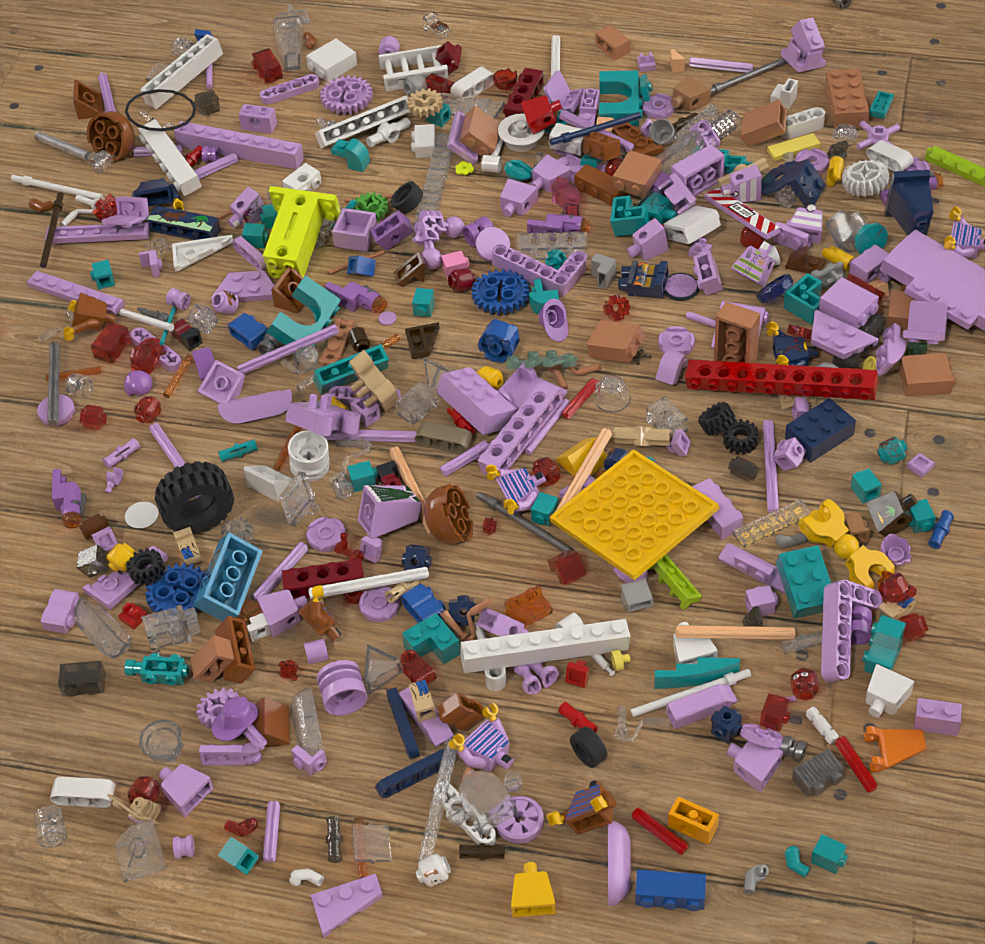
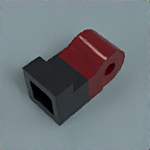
M180 319L173 324L174 330L171 333L189 351L203 343L200 331L196 327L193 328L188 325L184 319ZM191 339L196 340L193 344H190Z
M394 460L376 466L381 486H401V481L396 478L398 472Z

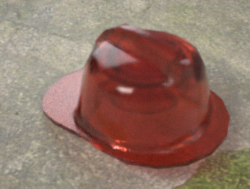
M145 339L130 352L132 371L140 370L150 374L155 369L164 349L163 345L159 344L160 339Z
M882 571V577L877 581L878 592L881 594L882 599L888 602H903L914 597L917 593V589L910 585L899 572Z

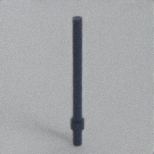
M637 112L575 132H565L558 137L549 139L551 146L559 143L565 144L571 142L572 139L588 135L592 132H598L640 119L641 115Z

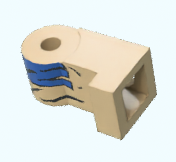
M188 527L174 532L177 547L186 567L202 562L191 528Z
M899 591L887 603L883 602L878 606L876 619L879 620L881 615H886L889 618L901 621L914 608L916 600L904 591Z
M426 680L409 684L418 723L436 718L434 703ZM431 710L428 714H421V712Z

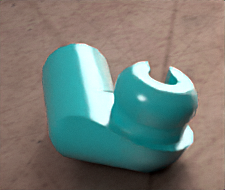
M797 846L788 847L784 854L787 867L806 878L811 868L800 862V850Z

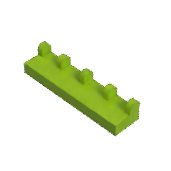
M937 146L933 148L928 147L925 156L926 161L985 187L984 167Z
M667 554L648 569H654L659 574L658 582L660 584L665 582L670 587L669 595L672 598L677 596L680 599V608L682 610L687 609L691 603L700 601L702 595Z

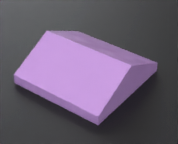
M215 360L198 392L220 404L227 403V401L234 400L240 395L245 375Z

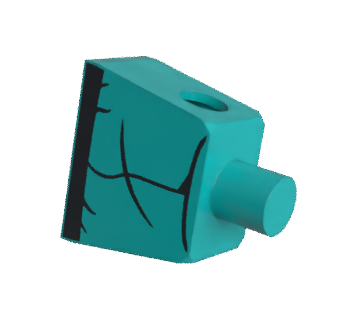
M652 190L636 205H646L650 221L656 218L660 224L677 216L671 201Z

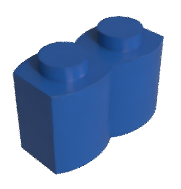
M246 313L241 314L227 324L229 333L250 350L257 348L268 330L263 323L260 324L252 315Z
M421 583L401 595L403 606L417 623L435 613L443 620L440 613L446 610L441 600L434 598L430 587H425Z

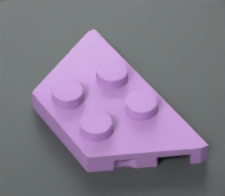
M264 270L228 273L215 293L220 290L235 293L239 302L273 300L271 289L274 284Z
M818 310L815 311L811 339L812 345L837 357L846 359L852 354L864 351V347L871 344L874 347L878 344L879 338Z

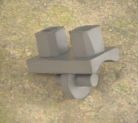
M840 261L835 264L829 263L825 266V269L821 271L816 269L811 272V275L822 281V290L830 285L833 286L841 277L845 278L843 273L844 265Z

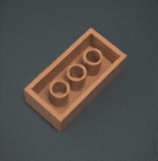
M860 69L826 71L825 89L833 128L844 129L851 126L850 128H861L859 126L861 121H865L868 124L869 109Z
M725 301L716 315L714 361L757 363L760 313Z

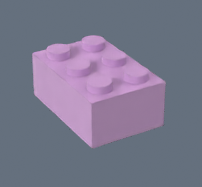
M709 145L671 166V175L676 173L695 197L718 184L717 179L724 176V154L713 145Z

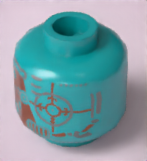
M891 437L879 443L877 453L883 464L893 465L905 459V451L908 448L903 439L899 440L897 437Z

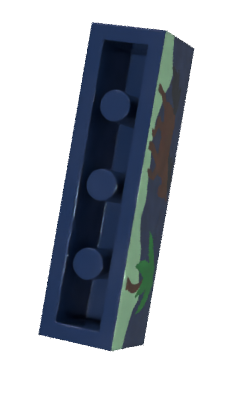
M155 206L147 219L150 232L191 240L217 237L221 231L218 217Z

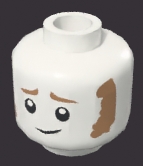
M433 854L420 860L418 863L419 870L416 871L419 882L425 883L428 887H434L445 882L449 877L448 874L451 873L445 856L441 857L438 854Z

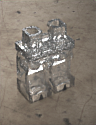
M178 605L176 609H168L142 617L152 653L159 654L161 653L160 648L172 644L179 645L184 641L186 643L192 642L191 635L201 633L194 607L183 610L182 605Z

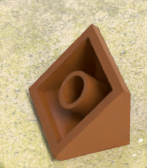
M75 79L73 103L78 120L94 118L98 113H102V94Z
M287 266L272 287L271 292L276 308L297 314L304 304L292 297V294L303 277L290 266Z
M264 697L255 704L258 715L252 725L266 739L267 744L264 747L290 745L289 706Z

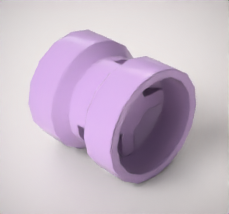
M175 288L170 289L166 296V303L168 305L176 306L181 310H186L191 301L190 294L180 293Z

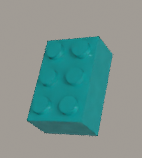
M819 545L780 553L776 566L793 619L823 613L824 587L831 583Z

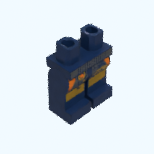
M632 261L631 266H622V278L618 280L619 290L628 291V296L663 298L669 277L668 261H660V264Z

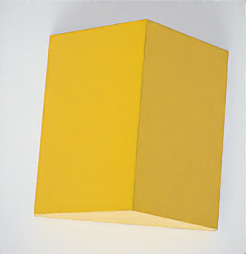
M597 437L582 440L558 456L556 461L575 477ZM604 450L590 472L591 476L604 467L603 462L607 456Z

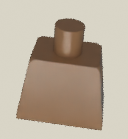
M688 75L674 87L671 105L674 108L681 106L687 111L694 110L710 103L711 89Z

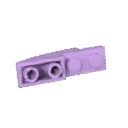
M593 88L584 89L579 107V117L596 125L600 90Z
M896 323L890 328L885 329L882 335L883 345L876 351V370L878 376L887 373L905 352L906 340L900 337V326Z

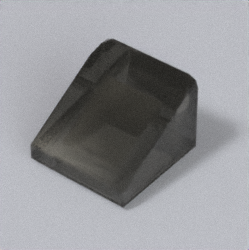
M754 606L743 618V626L763 627V620L758 606Z

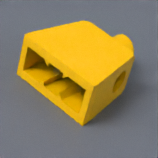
M534 862L525 863L523 865L524 873H517L514 876L511 901L512 918L556 914L555 900L547 872H537V864Z

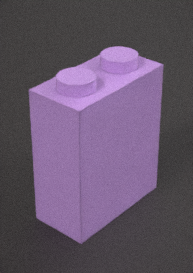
M841 277L820 297L819 311L858 329L867 322L871 315L877 312L879 297Z

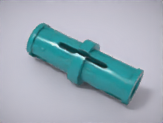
M252 439L241 444H233V447L218 451L221 462L235 457L241 458L242 455L258 450L255 440Z

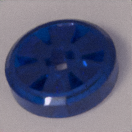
M784 274L763 287L756 297L760 303H768L787 291L793 285L794 280L790 274Z

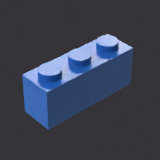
M637 870L635 905H640L644 908H651L653 906L664 907L668 910L684 908L689 911L704 910L706 874Z

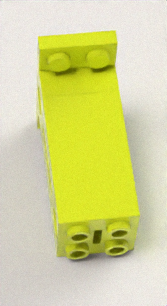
M270 186L268 192L274 210L278 214L263 253V259L269 276L280 278L287 266H290L304 278L323 220L337 221L341 213L337 196Z

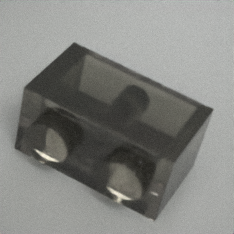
M102 661L60 664L58 686L62 696L73 697L75 695L104 693L106 671Z

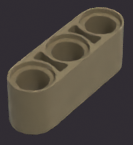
M424 421L417 431L415 442L423 447L462 454L468 450L473 436L466 429Z

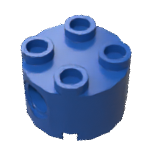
M493 319L481 335L478 349L480 352L483 351L485 353L484 357L488 360L504 363L507 357L513 355L520 341L519 330L515 325Z

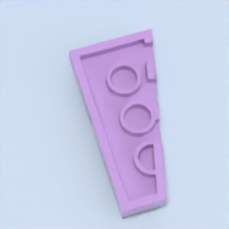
M155 546L149 548L150 551L151 549L158 551L164 563L168 560L167 554ZM152 564L143 566L141 570L150 567ZM119 570L117 573L114 571L108 576L104 574L97 578L98 581L91 586L87 584L82 588L86 594L111 610L132 592L139 583L135 584L131 580L128 571L121 572Z

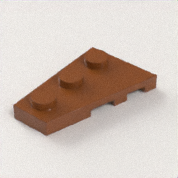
M628 122L612 127L614 135L634 144L632 150L634 152L648 156L664 152L662 145H656L653 139L643 136L639 129Z

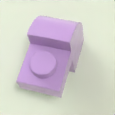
M670 349L666 350L660 361L655 380L671 385L678 383L682 368L688 366L689 359L685 358L686 354Z

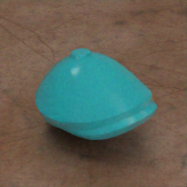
M511 160L504 165L506 176L509 179L524 182L532 177L533 168L521 160Z

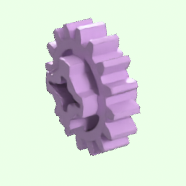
M223 687L219 692L217 689H214L213 694L206 693L207 698L200 699L202 704H197L198 710L196 714L201 724H205L206 728L211 727L216 716L223 710L227 700L239 697L238 693L233 692L231 688L226 691L225 687Z

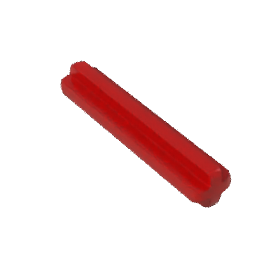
M591 378L562 410V417L567 420L570 419L599 387V381Z
M844 736L837 738L835 742L836 747L868 793L875 791L878 784L847 738Z
M637 807L632 812V819L678 854L683 855L686 852L688 844L644 810Z

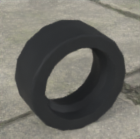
M413 181L404 183L393 194L391 205L402 214H407L421 202L423 191Z

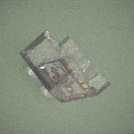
M840 209L825 224L828 228V234L835 241V247L851 253L856 252L854 247L856 241L854 239L857 232L864 225H870L867 217L857 211L853 215H849Z

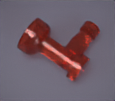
M346 532L341 533V540L335 545L334 552L343 554L350 559L361 558L363 561L364 552L359 549L354 551L349 549L348 534Z

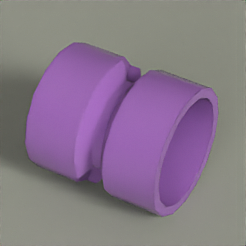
M482 216L475 220L474 223H470L462 228L463 236L470 246L475 247V240L478 234L485 228L494 226L486 216Z
M852 606L851 644L863 645L870 641L872 612L867 607Z

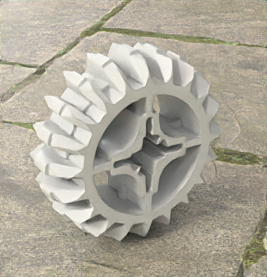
M866 159L865 161L859 160L858 163H852V166H847V169L842 174L844 190L852 196L857 195L858 198L879 194V191H884V188L888 186L890 179L888 169L884 163H880L879 160L874 162L873 159L870 161Z

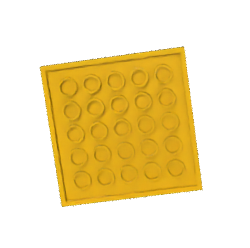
M633 449L552 514L550 522L635 581L719 510V504Z

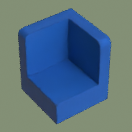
M359 255L350 256L348 258L347 274H361L373 277L376 260Z

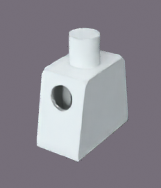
M682 622V623H680L679 625H689V624H688V622ZM673 634V648L677 664H697V657L717 658V648L710 638H677Z
M877 664L866 694L865 702L871 705L868 712L874 717H880L883 711L890 715L895 714L912 694L914 681Z

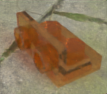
M540 585L529 588L522 594L509 598L504 603L506 616L523 623L524 628L553 613V608L542 595Z

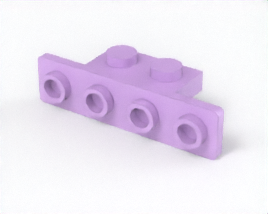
M730 543L725 546L718 557L719 561L785 594L776 566Z

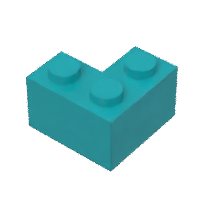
M630 196L613 198L610 223L615 237L633 235L650 222L646 205L634 207Z
M807 273L785 292L783 308L813 325L815 311H819L822 281Z
M437 613L402 633L404 648L415 661L431 651L435 653L443 665L460 655L458 638Z
M881 615L878 622H874L871 629L872 636L869 641L871 648L870 650H865L862 662H865V672L873 674L877 664L892 671L902 646L906 623Z

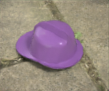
M549 299L539 312V322L552 340L557 342L564 341L568 335L565 306L558 299Z
M244 696L227 700L223 710L212 723L213 735L221 741L235 739L255 721L258 715L257 707Z

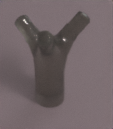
M641 349L636 352V355L633 356V359L635 360L636 365H639L640 362L638 358L651 359L652 356L648 354H643L644 349Z

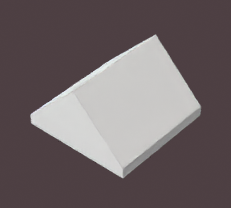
M266 465L244 466L243 469L249 488L277 502L295 483L294 479Z

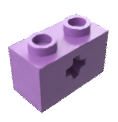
M399 210L371 228L375 242L386 251L414 233L409 218Z

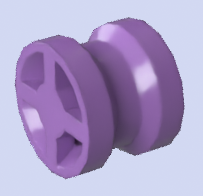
M203 146V162L218 160L219 150L217 146L212 148Z

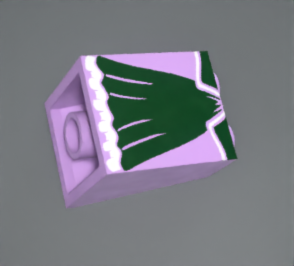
M364 485L358 522L370 538H376L417 521L419 513L422 511V503L408 486Z

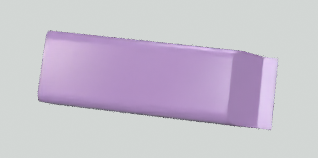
M717 684L667 703L666 714L674 729H678L713 715L715 711H720L724 705L729 708L738 700L728 684Z
M408 687L399 693L404 708L428 740L436 747L454 736L448 724L440 720L439 712L436 708V718L418 723L410 688ZM431 710L421 712V714H428Z

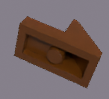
M807 245L790 254L785 269L811 274L816 269L819 271L823 269L825 259L809 256Z
M420 251L394 271V276L399 286L403 287L414 277L424 282L425 262Z

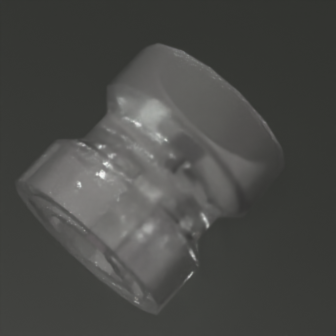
M338 472L330 477L329 484L334 489L338 499H346L352 495L354 488L344 472Z

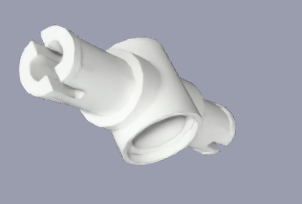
M404 118L399 122L391 124L387 122L382 123L376 134L366 138L368 146L373 147L380 142L386 141L390 143L395 142L401 131L410 128L409 119Z

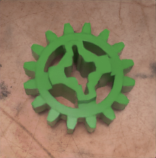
M367 192L366 195L360 194V198L355 197L357 203L352 210L376 213L377 221H380L379 217L384 218L385 213H388V201H386V197H382L381 193L376 195V192L372 194Z

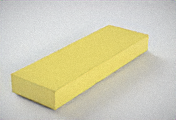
M812 133L768 146L767 152L774 161L797 155L804 149H818L821 143Z

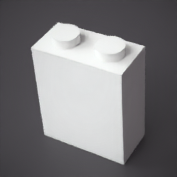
M334 39L306 55L308 69L327 82L357 66L356 52L338 39Z
M695 205L663 225L668 240L690 244L721 226L716 209Z

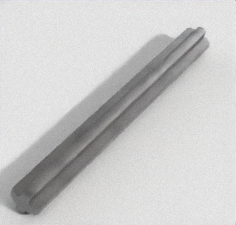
M57 341L49 344L47 421L50 426L57 425L59 417L60 345Z

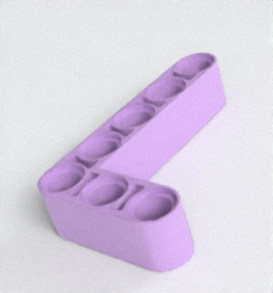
M497 244L492 248V264L501 270L503 268L505 272L511 269L512 274L517 271L518 276L523 275V279H527V282L534 285V279L541 278L543 290L557 289L559 297L565 296L586 270L587 255L582 251L573 252L559 270H556L506 245Z
M848 580L829 583L824 587L821 675L827 683L845 680L849 677L852 606H864L870 610L877 609L882 604V597L878 591Z

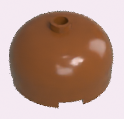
M114 111L98 113L94 118L90 119L87 126L88 143H91L95 151L94 155L104 162L118 161L128 156L132 151L135 143L134 129L129 120L122 114ZM106 148V151H107L110 155L117 154V153H118L119 155H118L117 157H114V158L107 157V156L104 154V149Z
M450 483L434 489L425 501L424 515L426 524L432 535L445 544L464 542L473 535V521H469L468 509L471 507L467 497L458 485L453 486Z

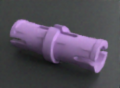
M132 438L123 446L115 448L116 451L102 459L105 466L110 469L121 460H126L128 455L140 448L138 441Z

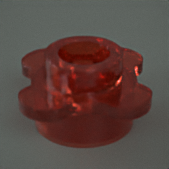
M292 660L279 662V676L296 681L298 679L296 673L299 670L297 663Z

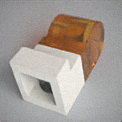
M255 600L246 601L242 606V611L246 622L250 623V625H247V630L251 641L254 642L271 635L268 622L259 603Z

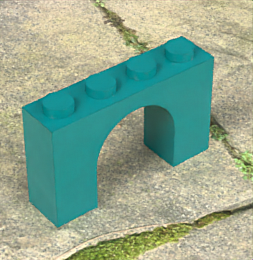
M638 70L599 71L600 94H621L628 97L623 102L599 103V117L617 119L639 112L641 115L640 119H642V109H639L642 108V93L639 88L640 77ZM639 119L628 123L633 126H639Z
M305 275L292 294V297L312 311L315 317V324L301 325L282 312H279L266 333L282 344L287 345L320 331L322 327L327 328L332 320L329 317L331 315L335 316L340 309L337 305L341 299ZM315 344L295 353L303 357L306 351L308 353L311 352Z

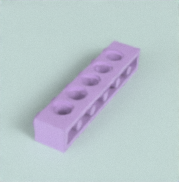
M541 381L533 389L528 399L522 403L519 410L512 415L511 420L501 429L495 440H492L486 451L480 455L478 464L481 473L487 475L488 473L485 470L490 464L495 465L497 471L498 469L509 470L563 402L559 388Z

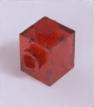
M768 693L761 712L760 725L767 729L781 731L783 724L787 725L789 721V699Z

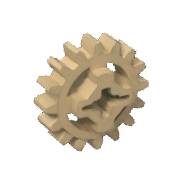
M424 88L420 92L416 90V94L411 93V97L407 98L409 112L414 113V116L420 115V118L423 115L428 118L430 114L435 116V112L439 113L440 109L443 108L441 93H437L436 90L431 91L430 88L427 91Z

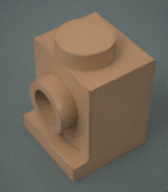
M852 512L844 514V524L849 529L846 534L854 536L859 544L868 543L870 528L867 527L866 520L862 519L861 513Z

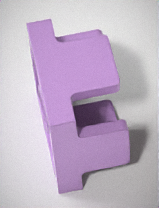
M791 37L788 48L781 51V56L797 72L825 67L826 60L822 57L824 48L809 52L806 58H802L801 51L798 49L794 37Z
M676 173L670 175L669 179L657 188L659 194L664 191V194L673 205V210L677 211V216L695 206L696 198Z

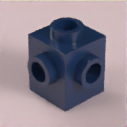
M415 544L406 546V553L402 555L404 570L422 567L430 568L432 563V556H429L430 546Z
M469 595L457 596V599H449V614L456 623L459 622V625H469L466 615L478 603H474V598H469ZM479 613L471 616L472 622H475V616H479Z
M724 705L720 711H715L711 717L712 735L728 745L735 737L739 736L742 729V716L738 711Z

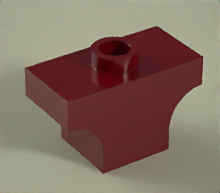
M447 41L437 48L435 59L441 65H447L448 75L459 68L462 47L459 44L453 45Z

